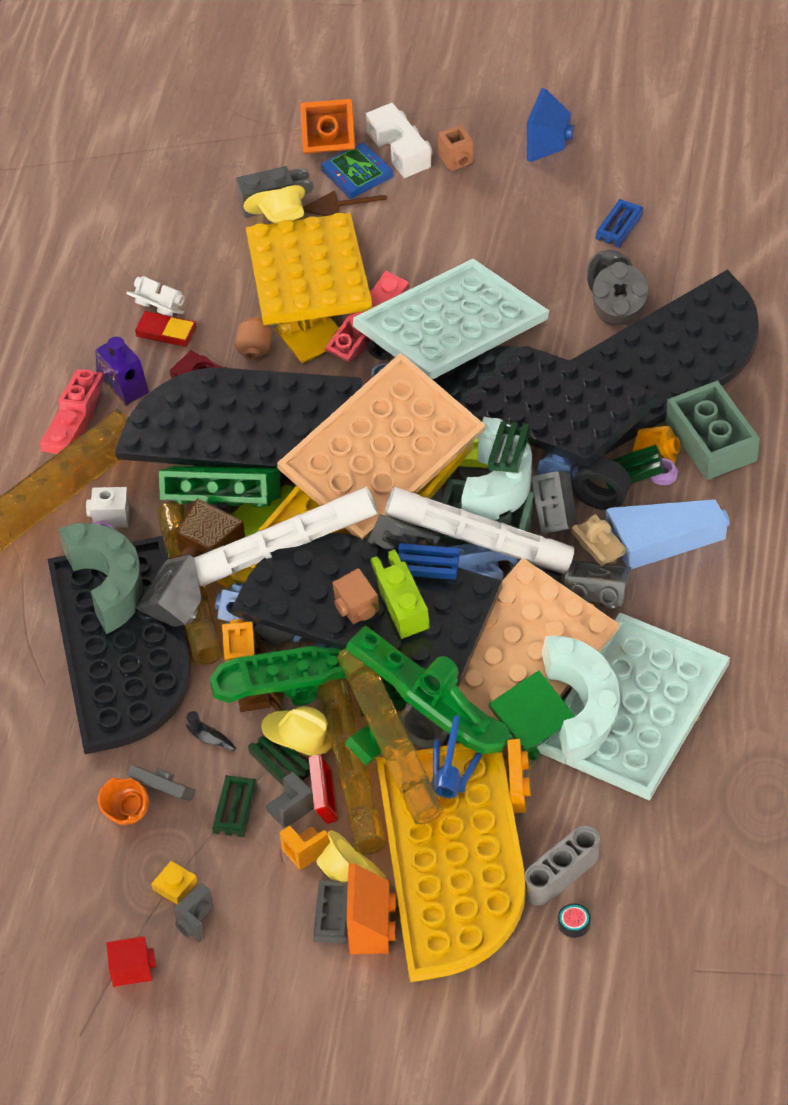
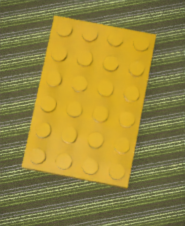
M335 213L331 216L323 217L312 216L301 220H283L279 223L256 224L246 227L263 326L365 312L372 308V300L351 213Z

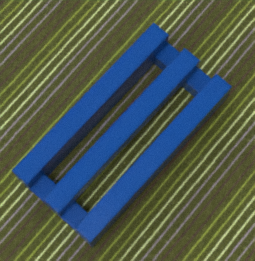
M619 199L596 231V239L601 241L602 238H605V243L610 244L613 241L615 246L620 248L643 215V207ZM623 208H626L624 213L618 218L615 226L612 228L610 232H608V229L615 221L619 213L622 211Z
M399 543L398 556L401 562L422 564V566L407 565L412 576L456 580L460 548ZM434 565H439V566H451V569H448V568H436V567H433V566H434Z

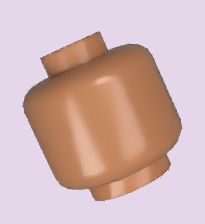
M259 317L245 319L237 327L235 348L249 360H258L261 356H265L270 352L271 327L269 325L263 326L262 318Z

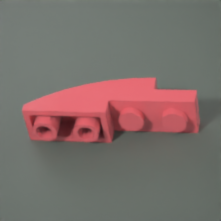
M385 271L370 292L372 308L408 291L410 288L409 282ZM363 312L351 313L347 316L325 347L327 352L349 363L367 348V344L371 339L353 327V317Z
M87 369L76 370L59 399V411L40 442L42 452L68 456L73 447H79L98 401L104 379L103 373Z

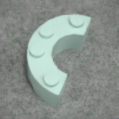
M483 417L482 423L485 424V431L478 436V462L488 464L494 440L502 421L501 419ZM506 434V436H505V439H504V442H503V446H502V449H501V452H500V455H499V458H498L497 463L500 462V459H501V456H502V453H503V449H504V446H505V443H506V440H507V437H508L507 434ZM518 435L515 436L508 464L512 462L519 439ZM528 442L518 473L493 471L480 477H467L462 494L463 510L491 520H498L500 514L509 510L514 512L524 503L531 488L532 453Z
M546 636L541 653L547 680H559L570 685L579 693L583 702V711L574 718L564 720L559 734L565 764H571L595 753L609 736L619 709L620 689L611 665L593 647L570 637Z

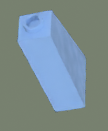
M716 500L606 509V521L611 526V532L625 546L626 554L621 557L627 567H632L631 570L725 540L727 526L730 525L727 512L724 509H720Z

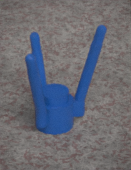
M457 715L453 718L445 763L441 770L440 743L438 740L433 742V777L430 787L433 788V792L436 795L444 798H455L458 792H465L467 781L482 757L481 753H476L462 778L459 775L460 771L456 767L451 766L460 717Z

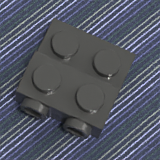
M573 560L565 575L564 586L587 602L600 603V606L604 608H617L618 605L623 606L626 600L627 586L631 578L632 567L610 564L601 567L599 563Z

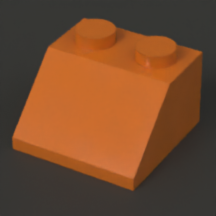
M352 99L300 103L303 154L355 150L356 129Z
M355 863L348 864L347 930L350 954H389V941L396 940L395 921H390V913H396V893H390L389 880Z

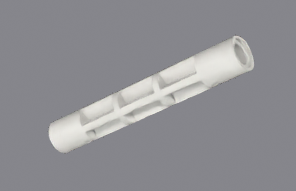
M395 486L391 490L384 514L520 560L524 558L533 565L563 575L567 573L573 559V546L549 538L546 539L543 536L431 500L427 497H421L419 494Z
M368 487L361 488L313 510L296 515L284 522L257 531L255 534L195 557L199 585L203 587L232 575L239 570L259 563L264 557L266 559L271 558V552L277 549L307 544L319 537L377 515L378 510Z

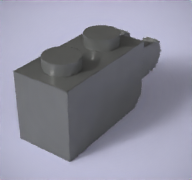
M287 166L236 177L238 201L244 217L260 215L251 214L245 211L243 207L244 202L257 193L278 190L292 185L302 186L305 194L310 193L314 185L310 179L308 180L310 175L306 168L288 171Z

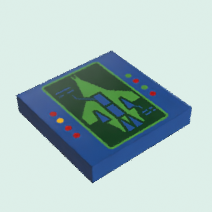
M364 142L356 145L355 150L344 151L321 163V171L350 199L393 177V170Z

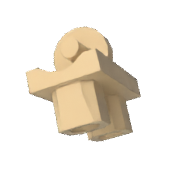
M596 514L591 516L586 522L571 527V533L577 538L583 549L588 551L601 567L606 564L615 565L617 558L626 554L625 546L611 532L610 524L605 520H600Z

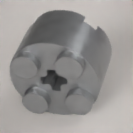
M617 262L603 269L597 275L593 284V305L598 317L609 325L617 326L631 325L643 316L648 301V284L644 275L635 267L623 262ZM623 293L625 294V297L623 295H619L618 297H616L615 294Z

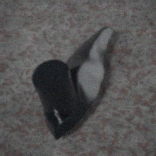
M191 711L187 714L188 724H186V727L195 737L206 743L222 746L232 752L235 751L236 747L215 728L201 722L196 711Z

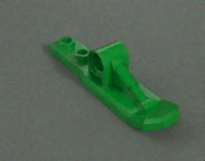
M366 625L348 642L345 648L348 652L392 684L406 702L449 735L454 716H459L456 740L465 747L481 754L498 753L508 744L507 740L512 739L511 732L505 723L489 717L466 698L456 685L458 683V668L448 657H437L427 669H424Z
M308 646L238 657L219 664L210 678V686L213 697L227 703L247 696L282 692L286 697H290L294 705L304 706L312 703L317 698L319 685L330 680L374 674L376 672L350 652L337 648Z

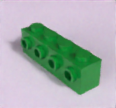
M173 465L159 471L160 500H173L175 504L190 503L198 498L210 505L217 504V502H226L228 506L253 503L255 507L270 506L272 501L281 498L279 469Z

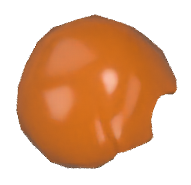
M114 777L109 779L100 788L97 798L100 811L108 820L120 825H130L141 820L147 813L150 802L147 789L131 777L125 779Z

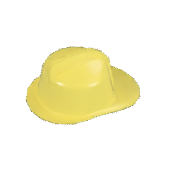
M292 185L278 190L257 193L249 197L244 202L243 207L245 211L251 214H264L273 223H279L283 220L294 221L304 216L301 199L304 197L305 190L302 186Z
M302 706L289 711H276L268 714L262 721L261 728L263 734L269 740L309 756L320 755L322 752L326 754L332 748L333 738L332 733L328 729L327 719L322 712L315 708Z
M333 830L328 832L330 843L317 858L316 862L332 881L348 882V864L354 863L387 879L385 874L374 863L355 850L338 832Z

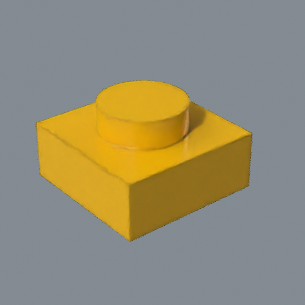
M170 861L151 883L152 889L178 905L196 885L197 877L195 874Z

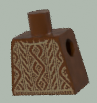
M197 498L177 530L178 549L181 551L177 557L191 555L195 558L245 538L243 520Z

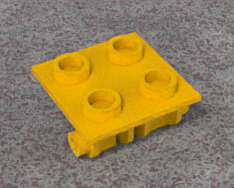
M330 316L279 323L274 328L302 364L326 353L325 347L339 329Z

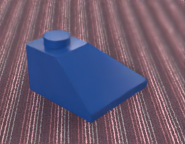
M541 88L527 121V161L529 162L564 150L567 141L572 140L575 125L571 124V113L544 88Z

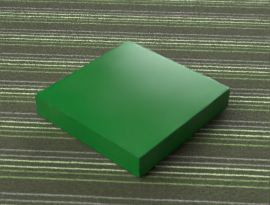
M539 670L489 703V708L497 719L508 726L512 738L520 739L521 750L528 751V753L560 732L564 720L576 717Z

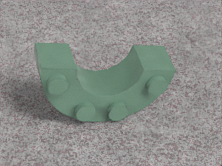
M73 523L58 528L63 552L73 571L84 568L96 569L107 575L104 582L91 591L95 613L106 634L116 630L133 616L135 607L143 596V579L135 547L123 534L104 525Z

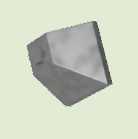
M186 555L166 560L135 608L174 627L191 623L198 614L196 608L201 602L194 557Z

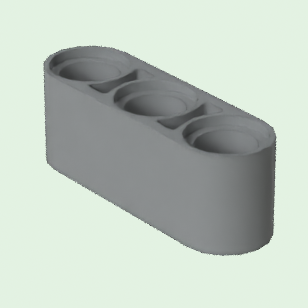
M590 826L576 828L526 870V899L533 905L549 903L596 864L600 855V835L597 830ZM587 845V846H590V847H589V848H583V847H581V846ZM559 864H565V865H567V866H566V867H560V866H557V865H559ZM536 883H542V884H544V885H543V886H535L534 884H536Z

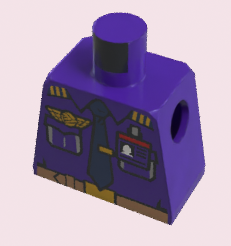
M112 337L106 344L96 349V372L104 374L103 382L125 406L149 393L141 361L124 343L121 337Z

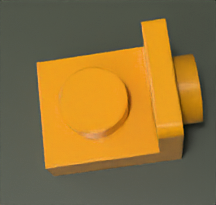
M670 426L638 430L633 452L656 444L661 455L675 464L677 455L681 450V443Z
M244 619L231 620L229 624H222L225 662L238 657L255 655V631L252 622H247Z

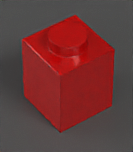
M145 936L106 942L108 967L113 987L152 981L151 968L157 967L154 948L147 947Z

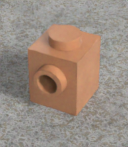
M461 124L438 132V156L450 172L473 163V140Z
M359 568L332 582L336 599L334 601L335 606L342 617L348 616L353 625L361 620L370 619L379 611L378 595Z

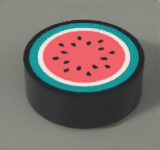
M573 903L564 906L558 914L559 930L564 935L572 938L585 935L590 928V913L587 908L580 904Z

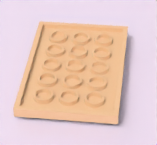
M400 353L277 463V468L320 506L361 488L368 487L375 501L378 514L346 527L352 535L358 536L362 540L364 538L368 539L379 515H385L386 504L394 486L417 494L485 431V424Z
M522 558L502 581V589L459 688L472 704L489 717L498 720L489 708L491 701L538 670L547 680L541 653L546 636H565L577 639L600 652L619 630V623ZM547 680L561 698L571 687L559 680ZM508 744L502 750L503 758H508Z

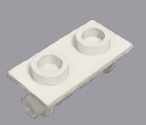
M146 276L137 277L134 281L135 292L127 291L126 293L135 297L134 302L146 307H150V305L158 307L157 312L163 315L173 316V313L184 314L185 312L178 309L185 301V296L182 295L181 291L163 285L159 294L158 290L161 283Z

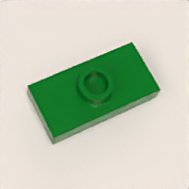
M382 714L350 736L345 744L365 765H368L399 743L404 736Z

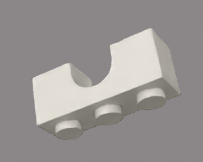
M393 102L365 113L367 134L378 147L387 144L391 145V163L403 178L431 167L433 150L430 143L423 140L416 126H412L408 122L402 110L399 111Z

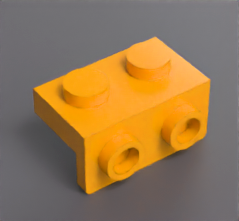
M520 739L507 740L508 758H504L513 812L526 813L525 797L531 796L529 777L524 778V770H529L528 751L521 750Z

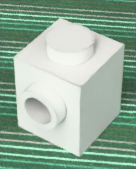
M127 487L92 488L91 499L86 501L87 517H92L93 524L105 521L114 528H128L130 502Z

